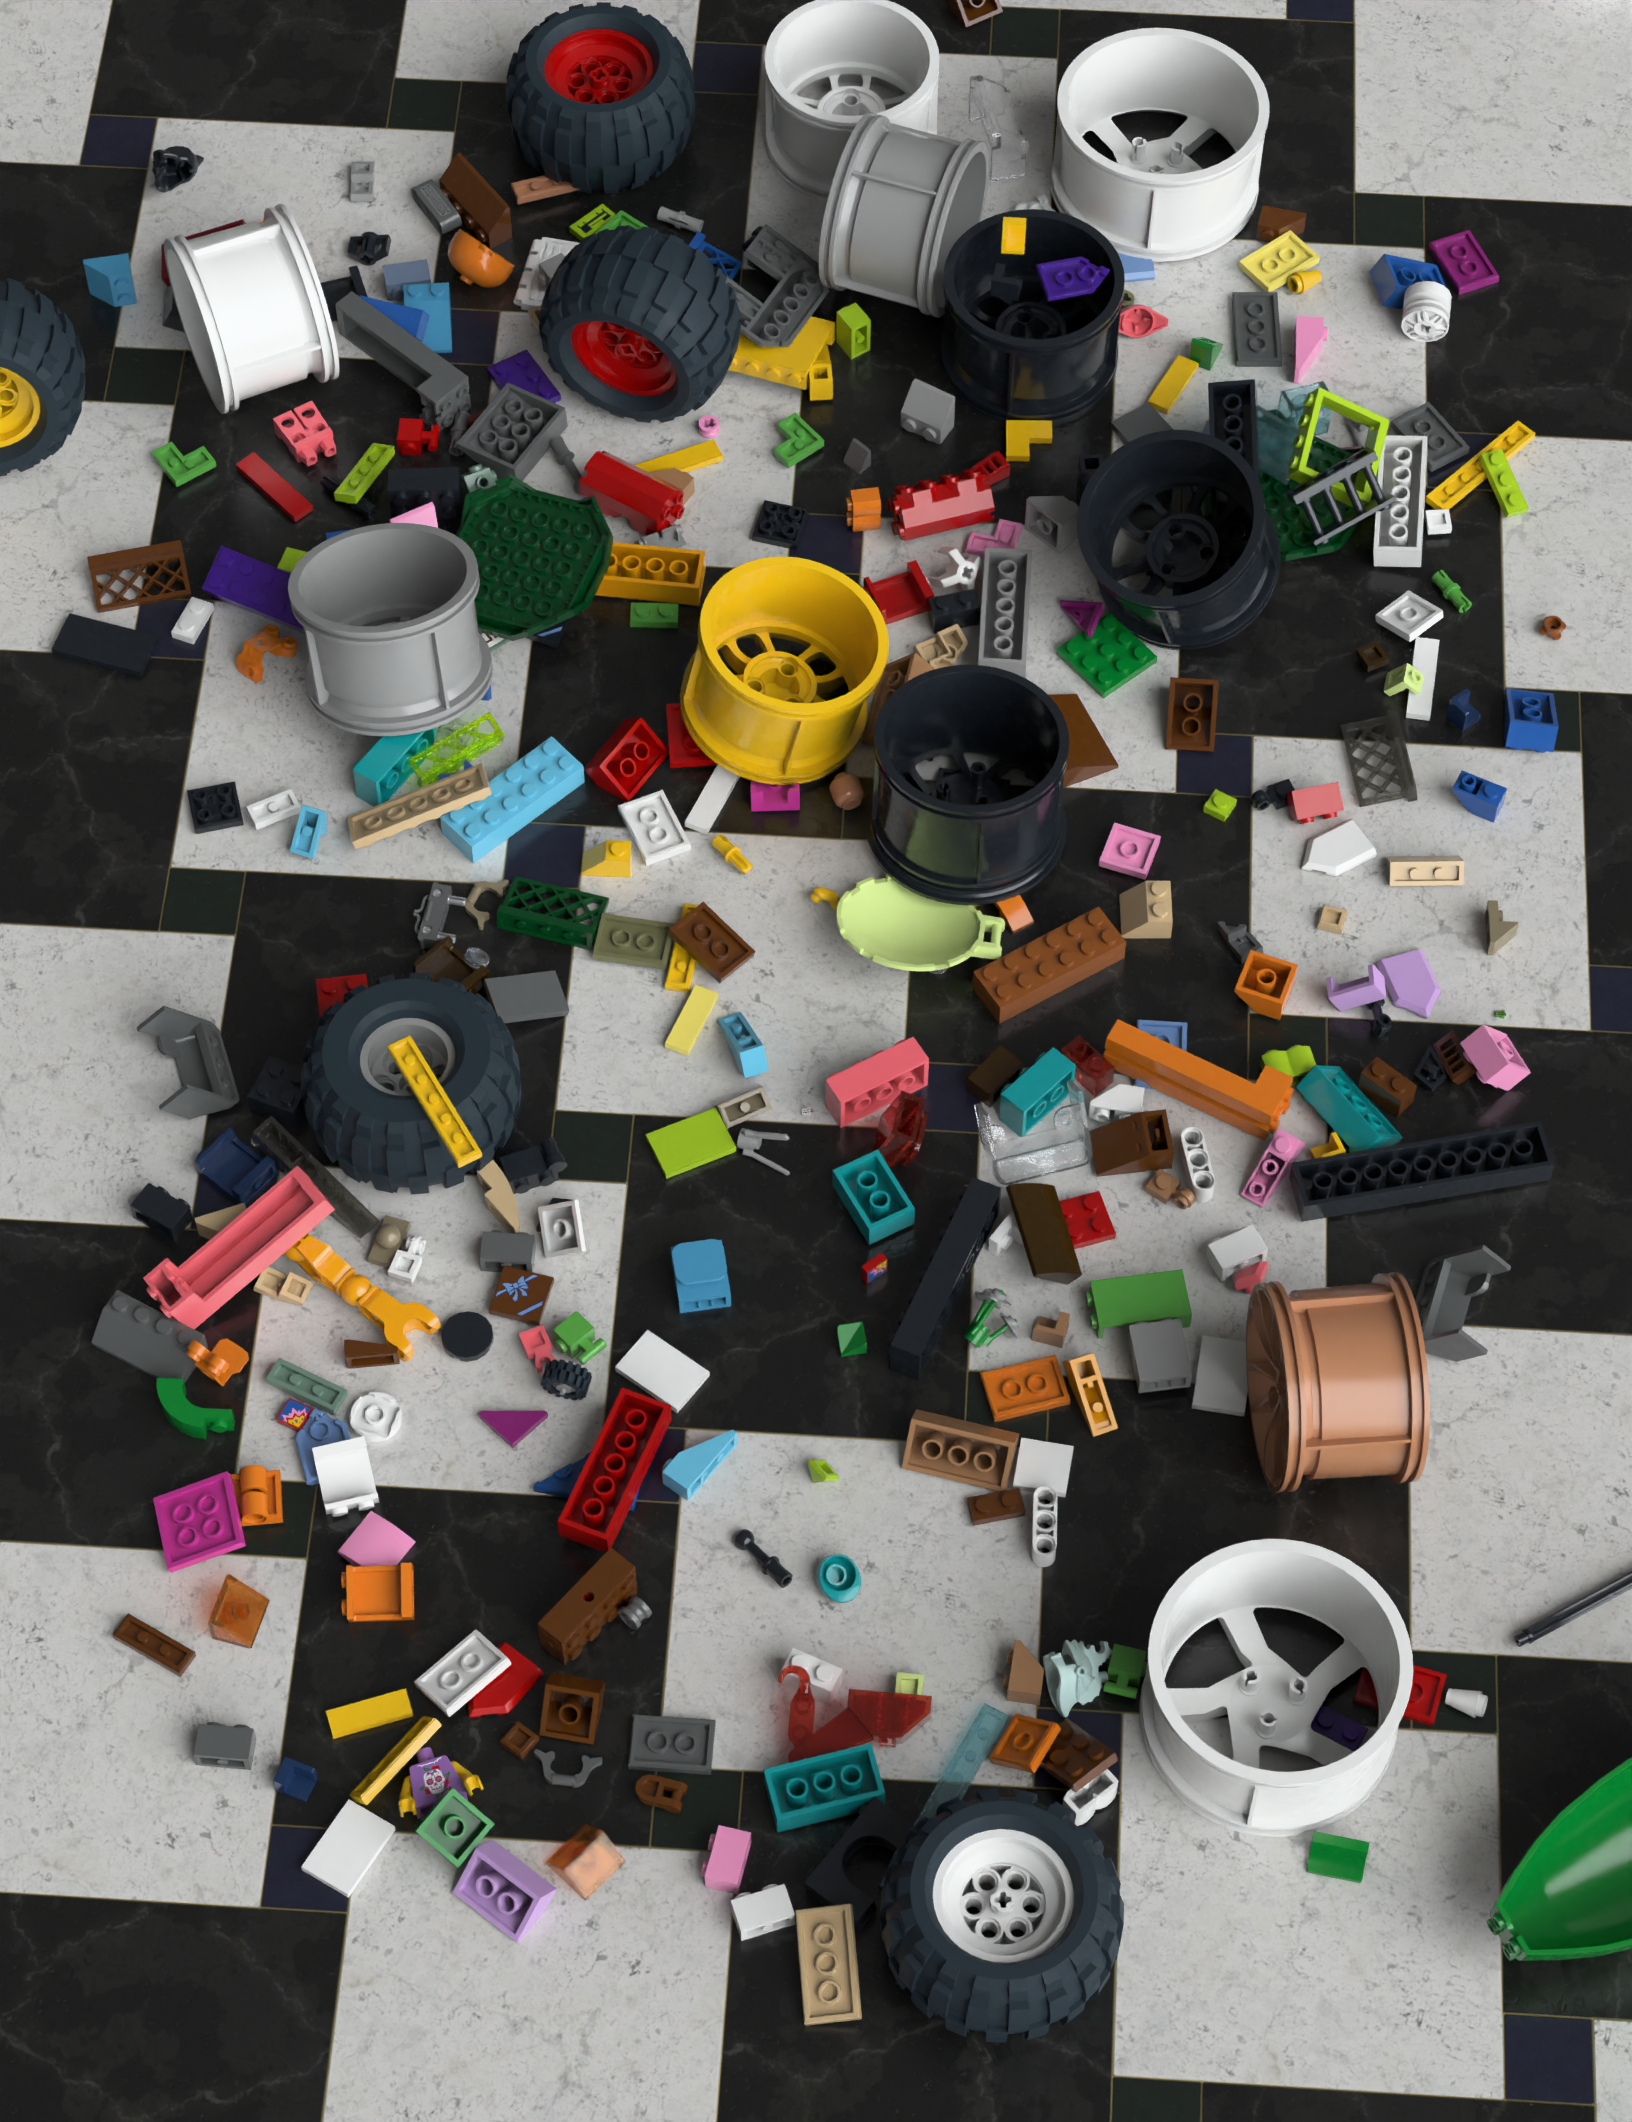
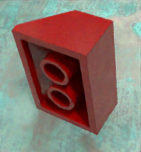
M642 717L625 719L585 766L584 770L598 787L625 802H629L666 758L669 750Z

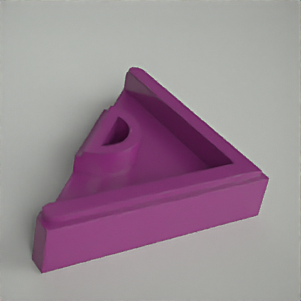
M1060 600V607L1065 614L1088 637H1092L1103 611L1102 602Z
M545 1410L481 1411L479 1418L509 1446L514 1448L548 1418V1413Z

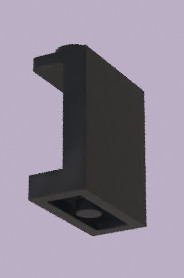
M357 265L349 267V277L320 283L331 322L338 321L335 304L351 291L359 297L360 295L368 297Z

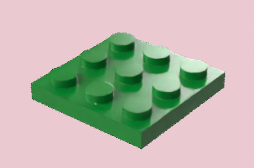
M1108 613L1098 621L1092 637H1088L1082 631L1056 650V654L1103 699L1157 662V656L1130 630L1123 626L1112 613Z

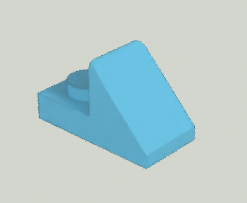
M302 805L290 852L313 859L316 857L321 835H327L326 811Z

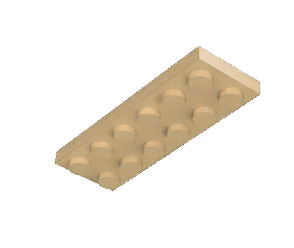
M480 763L347 817L355 849L368 847L378 840L393 837L398 832L415 828L420 823L437 819L452 810H460L467 804L482 801L487 796L492 795L483 764Z

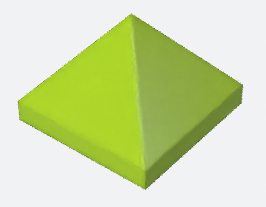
M810 1459L808 1461L813 1483L839 1480V1475L825 1459Z

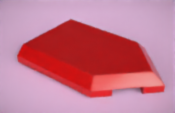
M501 1642L496 1648L509 1658L511 1665L468 1701L469 1718L481 1717L480 1715L509 1714L543 1676L542 1670L506 1642Z

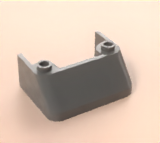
M162 1006L137 1026L138 1032L156 1037L158 1049L163 1055L175 1058L183 1084L181 1089L159 1105L161 1111L193 1119L230 1109L239 1102V1094L222 1036L214 1023Z
M1484 1244L1436 1257L1425 1267L1415 1303L1420 1318L1426 1354L1455 1362L1487 1354L1488 1350L1462 1330L1471 1297L1482 1294L1488 1289L1491 1275L1510 1271L1511 1266Z

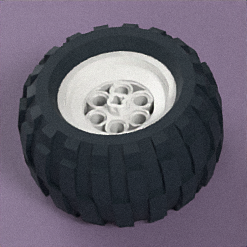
M997 1788L977 1790L975 1800L965 1802L964 1799L960 1800L959 1796L940 1804L935 1818L932 1817L928 1820L924 1816L908 1832L905 1845L897 1848L886 1870V1880L884 1888L881 1890L880 1932L882 1946L889 1957V1967L902 1989L907 1987L911 1991V2001L929 2018L933 2014L941 2016L945 2019L947 2030L966 2037L967 2032L969 2033V2030L986 2033L985 2042L1006 2043L1008 2034L1022 2033V2036L1025 2035V2039L1029 2040L1045 2035L1049 2031V2025L1054 2022L1060 2021L1064 2026L1084 2010L1085 2002L1089 1998L1093 2000L1098 1996L1108 1981L1110 1970L1118 1957L1124 1925V1903L1120 1896L1121 1883L1111 1857L1104 1858V1846L1089 1825L1085 1828L1081 1825H1075L1073 1811L1058 1802H1055L1054 1805L1051 1804L1050 1807L1037 1803L1038 1797L1036 1793L1017 1789L1016 1797H1001L999 1792H997ZM999 1902H1004L1006 1907L1002 1908ZM1031 1905L1036 1912L1028 1913L1023 1908ZM977 1907L981 1912L972 1915L966 1909ZM1015 1929H1020L1025 1933V1935L1022 1937H1015L1010 1932ZM991 1930L995 1932L996 1936L986 1938L982 1935V1932Z

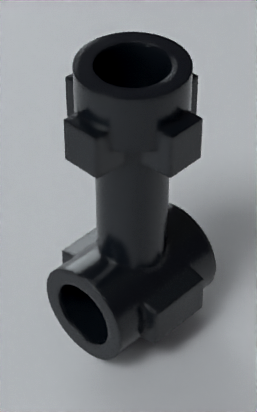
M1384 999L1365 1004L1369 1006L1373 1013L1374 1020L1370 1025V1031L1375 1037H1383L1392 1026L1391 1018L1382 1012L1381 1006L1385 1004Z

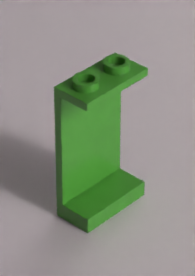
M1183 1269L1090 1281L1089 1291H1085L1087 1307L1091 1306L1093 1314H1090L1091 1329H1096L1098 1339L1103 1338L1104 1328L1133 1325L1137 1322L1149 1323L1171 1318L1181 1319L1182 1328L1190 1327L1192 1312Z

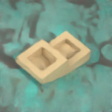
M267 1267L261 1272L253 1291L282 1302L303 1306L314 1282L292 1272L286 1275Z

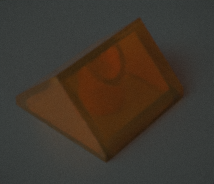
M226 1575L208 1621L212 1639L248 1649L252 1648L270 1600L232 1575Z
M587 1824L546 1861V1864L585 1901L625 1863L624 1858L606 1833Z

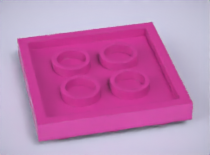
M227 1471L153 1498L166 1565L171 1573L246 1546L232 1478Z

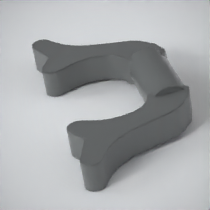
M538 1749L534 1751V1756L539 1759L543 1766L544 1778L551 1785L580 1787L586 1782L590 1772L603 1763L601 1757L590 1759L583 1755V1768L579 1774L574 1776L557 1774L550 1768L552 1761L555 1759V1753L553 1751L544 1753Z

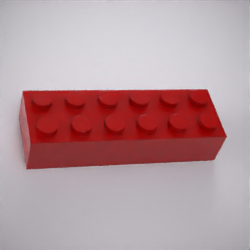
M621 1388L558 1519L559 1536L605 1553L612 1547L672 1420L671 1405Z

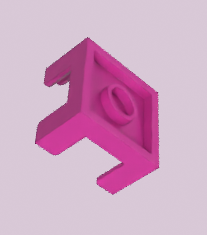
M750 780L751 812L800 810L799 783H795V785H771Z

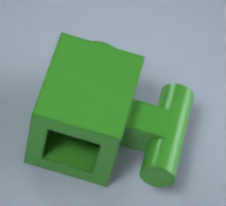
M577 1311L553 1329V1343L557 1350L562 1354L566 1353L571 1359L582 1351L576 1357L581 1365L587 1363L607 1346L602 1338L592 1343L595 1340L594 1327Z
M1114 1644L1107 1675L1109 1680L1117 1681V1683L1105 1681L1103 1691L1136 1699L1138 1688L1128 1686V1684L1139 1687L1141 1677L1145 1678L1148 1663L1145 1661L1146 1651Z

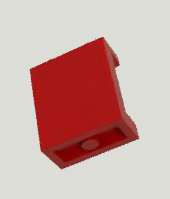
M916 560L907 563V572L873 583L869 577L864 578L863 589L877 605L886 625L927 612L928 598L934 597V593Z

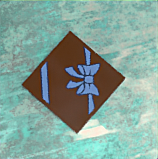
M504 1265L489 1307V1314L539 1326L554 1284V1277Z

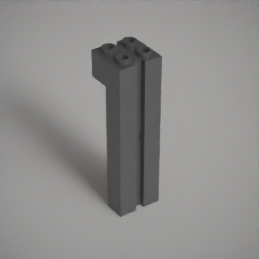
M351 291L335 304L339 334L420 394L421 404L426 407L422 409L419 418L423 419L430 427L433 424L438 425L440 432L453 423L457 411L460 413V411L467 412L469 410L471 400L470 394H468L469 380L467 375Z

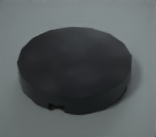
M469 1311L457 1313L450 1317L443 1325L441 1333L443 1348L447 1354L464 1362L475 1361L485 1356L494 1340L492 1325L487 1318L479 1313Z

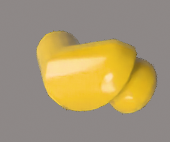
M819 886L814 888V891L810 894V899L814 903L820 904L822 900H825L835 912L837 911L840 897L835 891Z

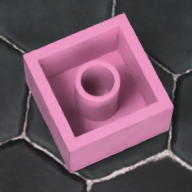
M1482 1025L1460 1043L1465 1050L1463 1052L1468 1062L1474 1064L1478 1070L1476 1075L1484 1084L1488 1083L1495 1088L1499 1087L1509 1091L1531 1073L1506 1033Z

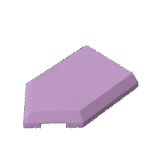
M1419 949L1382 959L1376 963L1377 969L1385 978V986L1394 1006L1401 1009H1409L1418 1013V1016L1427 1019L1441 993V989L1423 951Z

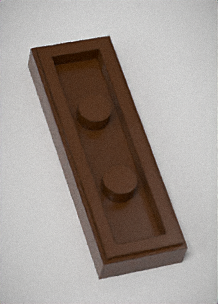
M129 1613L113 1633L115 1640L179 1677L183 1675L196 1657L195 1651Z

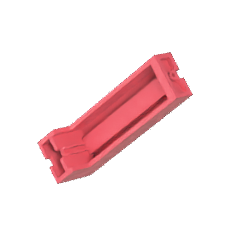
M297 1165L179 1267L168 1258L162 1261L143 1278L149 1285L146 1290L155 1301H159L161 1304L159 1306L169 1319L173 1318L192 1329H196L335 1209L309 1176Z

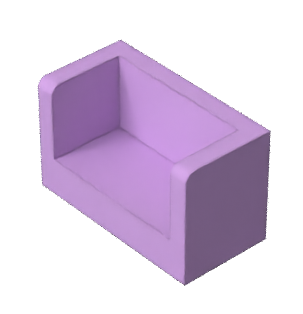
M1374 964L1368 965L1369 976L1340 985L1332 976L1326 978L1328 999L1340 1012L1386 998L1385 978Z

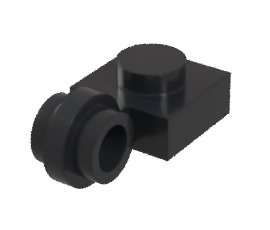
M1289 779L1268 785L1266 792L1259 790L1252 794L1251 804L1259 811L1268 808L1270 803H1273L1276 810L1287 807L1286 792L1294 791L1295 789Z

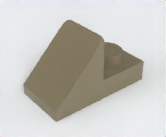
M1488 900L1485 911L1487 955H1493L1514 938L1519 925L1518 922L1503 921V911L1498 910V900Z

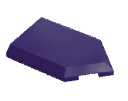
M1081 256L1036 264L1037 275L1046 301L1094 293L1110 270L1103 266L1098 267L1091 264L1088 259Z

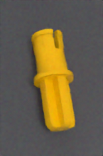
M723 834L717 835L713 839L712 846L722 854L727 863L731 862L743 874H747L752 869L753 865L740 853V848L734 846Z

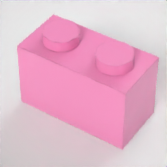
M718 1825L716 1834H711L708 1844V1850L711 1851L709 1860L704 1859L701 1876L705 1877V1887L738 1894L751 1846V1832Z

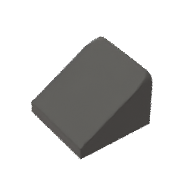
M854 438L844 457V463L857 474H861L871 466V450Z

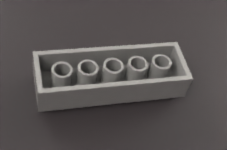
M985 547L978 665L1000 668L1025 678L1032 550Z

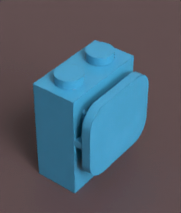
M707 1239L680 1243L670 1247L680 1313L731 1306V1292L722 1240Z

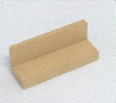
M1458 855L1387 857L1389 886L1464 885V860Z

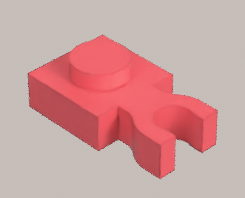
M540 1325L519 1333V1340L528 1360L535 1358L537 1373H542L541 1363L555 1359L549 1353L553 1351V1347L544 1326Z

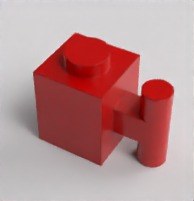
M400 418L397 434L398 454L422 456L423 444H428V450L435 452L437 450L440 427L433 424L430 431H424L423 419Z

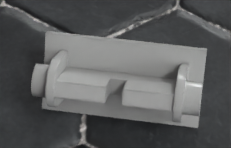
M673 524L671 527L661 530V533L655 532L645 537L641 536L640 540H637L634 544L678 548L686 545V541L681 535L683 533L681 525L676 526V524Z

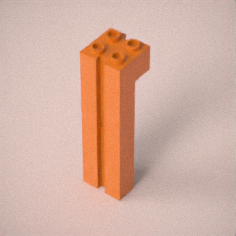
M1117 1019L1106 1038V1050L1102 1059L1103 1065L1133 1079L1137 1078L1146 1082L1148 1086L1261 1140L1266 1141L1270 1133L1275 1134L1280 1124L1279 1119L1281 1115H1285L1290 1107V1099L1294 1092V1088L1291 1087L1293 1077L1268 1065H1265L1254 1084Z

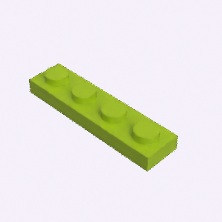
M373 443L334 492L335 501L357 504L395 455L394 446Z

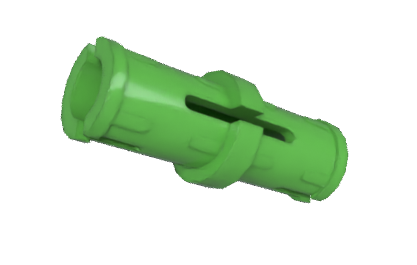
M1440 570V573L1437 571L1432 576V581L1444 593V598L1446 600L1449 599L1460 613H1463V610L1467 611L1471 607L1472 603L1461 592V587L1451 581L1444 570Z

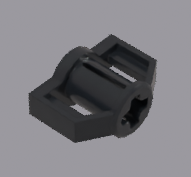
M364 232L361 236L350 237L348 255L351 259L363 265H374L376 261L388 256L391 238L389 234L377 235L374 232ZM382 244L381 250L376 252L377 247H379V245ZM357 246H361L360 252L356 254Z

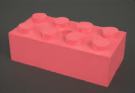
M914 1036L907 1040H900L893 1047L885 1051L880 1050L872 1057L864 1061L855 1062L850 1068L842 1072H835L828 1079H825V1106L838 1126L842 1128L927 1086L929 1058Z

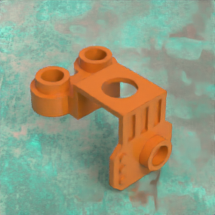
M271 624L266 625L261 633L245 640L243 652L238 653L236 667L238 672L255 683L261 682L264 674V667L262 665L264 654L270 652L276 657L280 655L287 658L295 657L298 649L296 639L286 636L281 640L278 627Z
M192 1339L187 1346L188 1351L185 1353L196 1362L194 1365L203 1374L222 1387L232 1374L240 1373L249 1360L248 1352L229 1339L220 1340L211 1352Z

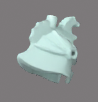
M1065 1640L1062 1656L1061 1653L1055 1654V1652L1043 1656L1049 1695L1055 1709L1062 1717L1069 1715L1075 1703L1079 1702L1084 1705L1087 1702H1092L1096 1696H1099L1100 1689L1103 1687L1102 1683L1108 1681L1107 1672L1098 1671V1667L1102 1665V1662H1106V1659L1112 1654L1108 1642L1100 1641L1101 1649L1097 1653L1094 1645H1087L1085 1648L1083 1641L1078 1643L1076 1640L1071 1642Z

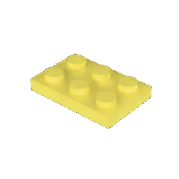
M1289 230L1240 260L1239 268L1265 292H1272L1287 283L1288 277L1292 273L1306 271L1318 264L1320 257Z

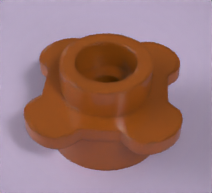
M1557 616L1545 617L1543 626L1539 628V633L1551 637L1553 640H1559L1562 630L1566 629V624Z

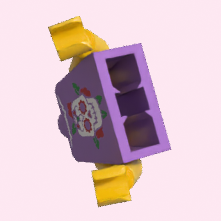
M430 1747L422 1748L416 1752L419 1764L409 1768L410 1775L404 1779L399 1796L400 1801L398 1803L400 1816L404 1817L405 1812L412 1811L414 1815H417L418 1819L424 1817L449 1786L453 1787L468 1800L467 1793L469 1796H472L473 1789H484L478 1775H473L458 1762L450 1761L446 1755L434 1758Z

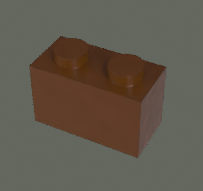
M1378 1057L1361 1072L1358 1085L1362 1092L1396 1117H1399L1413 1102L1417 1085Z

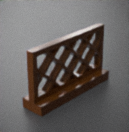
M181 540L87 557L98 613L192 596ZM180 560L181 566L175 573L166 568L170 562ZM153 565L158 570L151 577L143 572L146 566ZM129 569L135 574L127 581L119 576L123 570ZM162 572L172 576L166 585L156 580ZM107 574L111 576V579L106 585H103L97 581L96 575ZM139 576L148 580L143 589L133 584ZM177 579L185 584L186 590L174 591L170 587ZM115 580L125 585L119 594L110 589ZM152 584L162 589L158 595L152 596L147 593ZM129 588L139 593L135 599L128 600L123 597ZM106 592L115 597L112 603L101 605V598Z

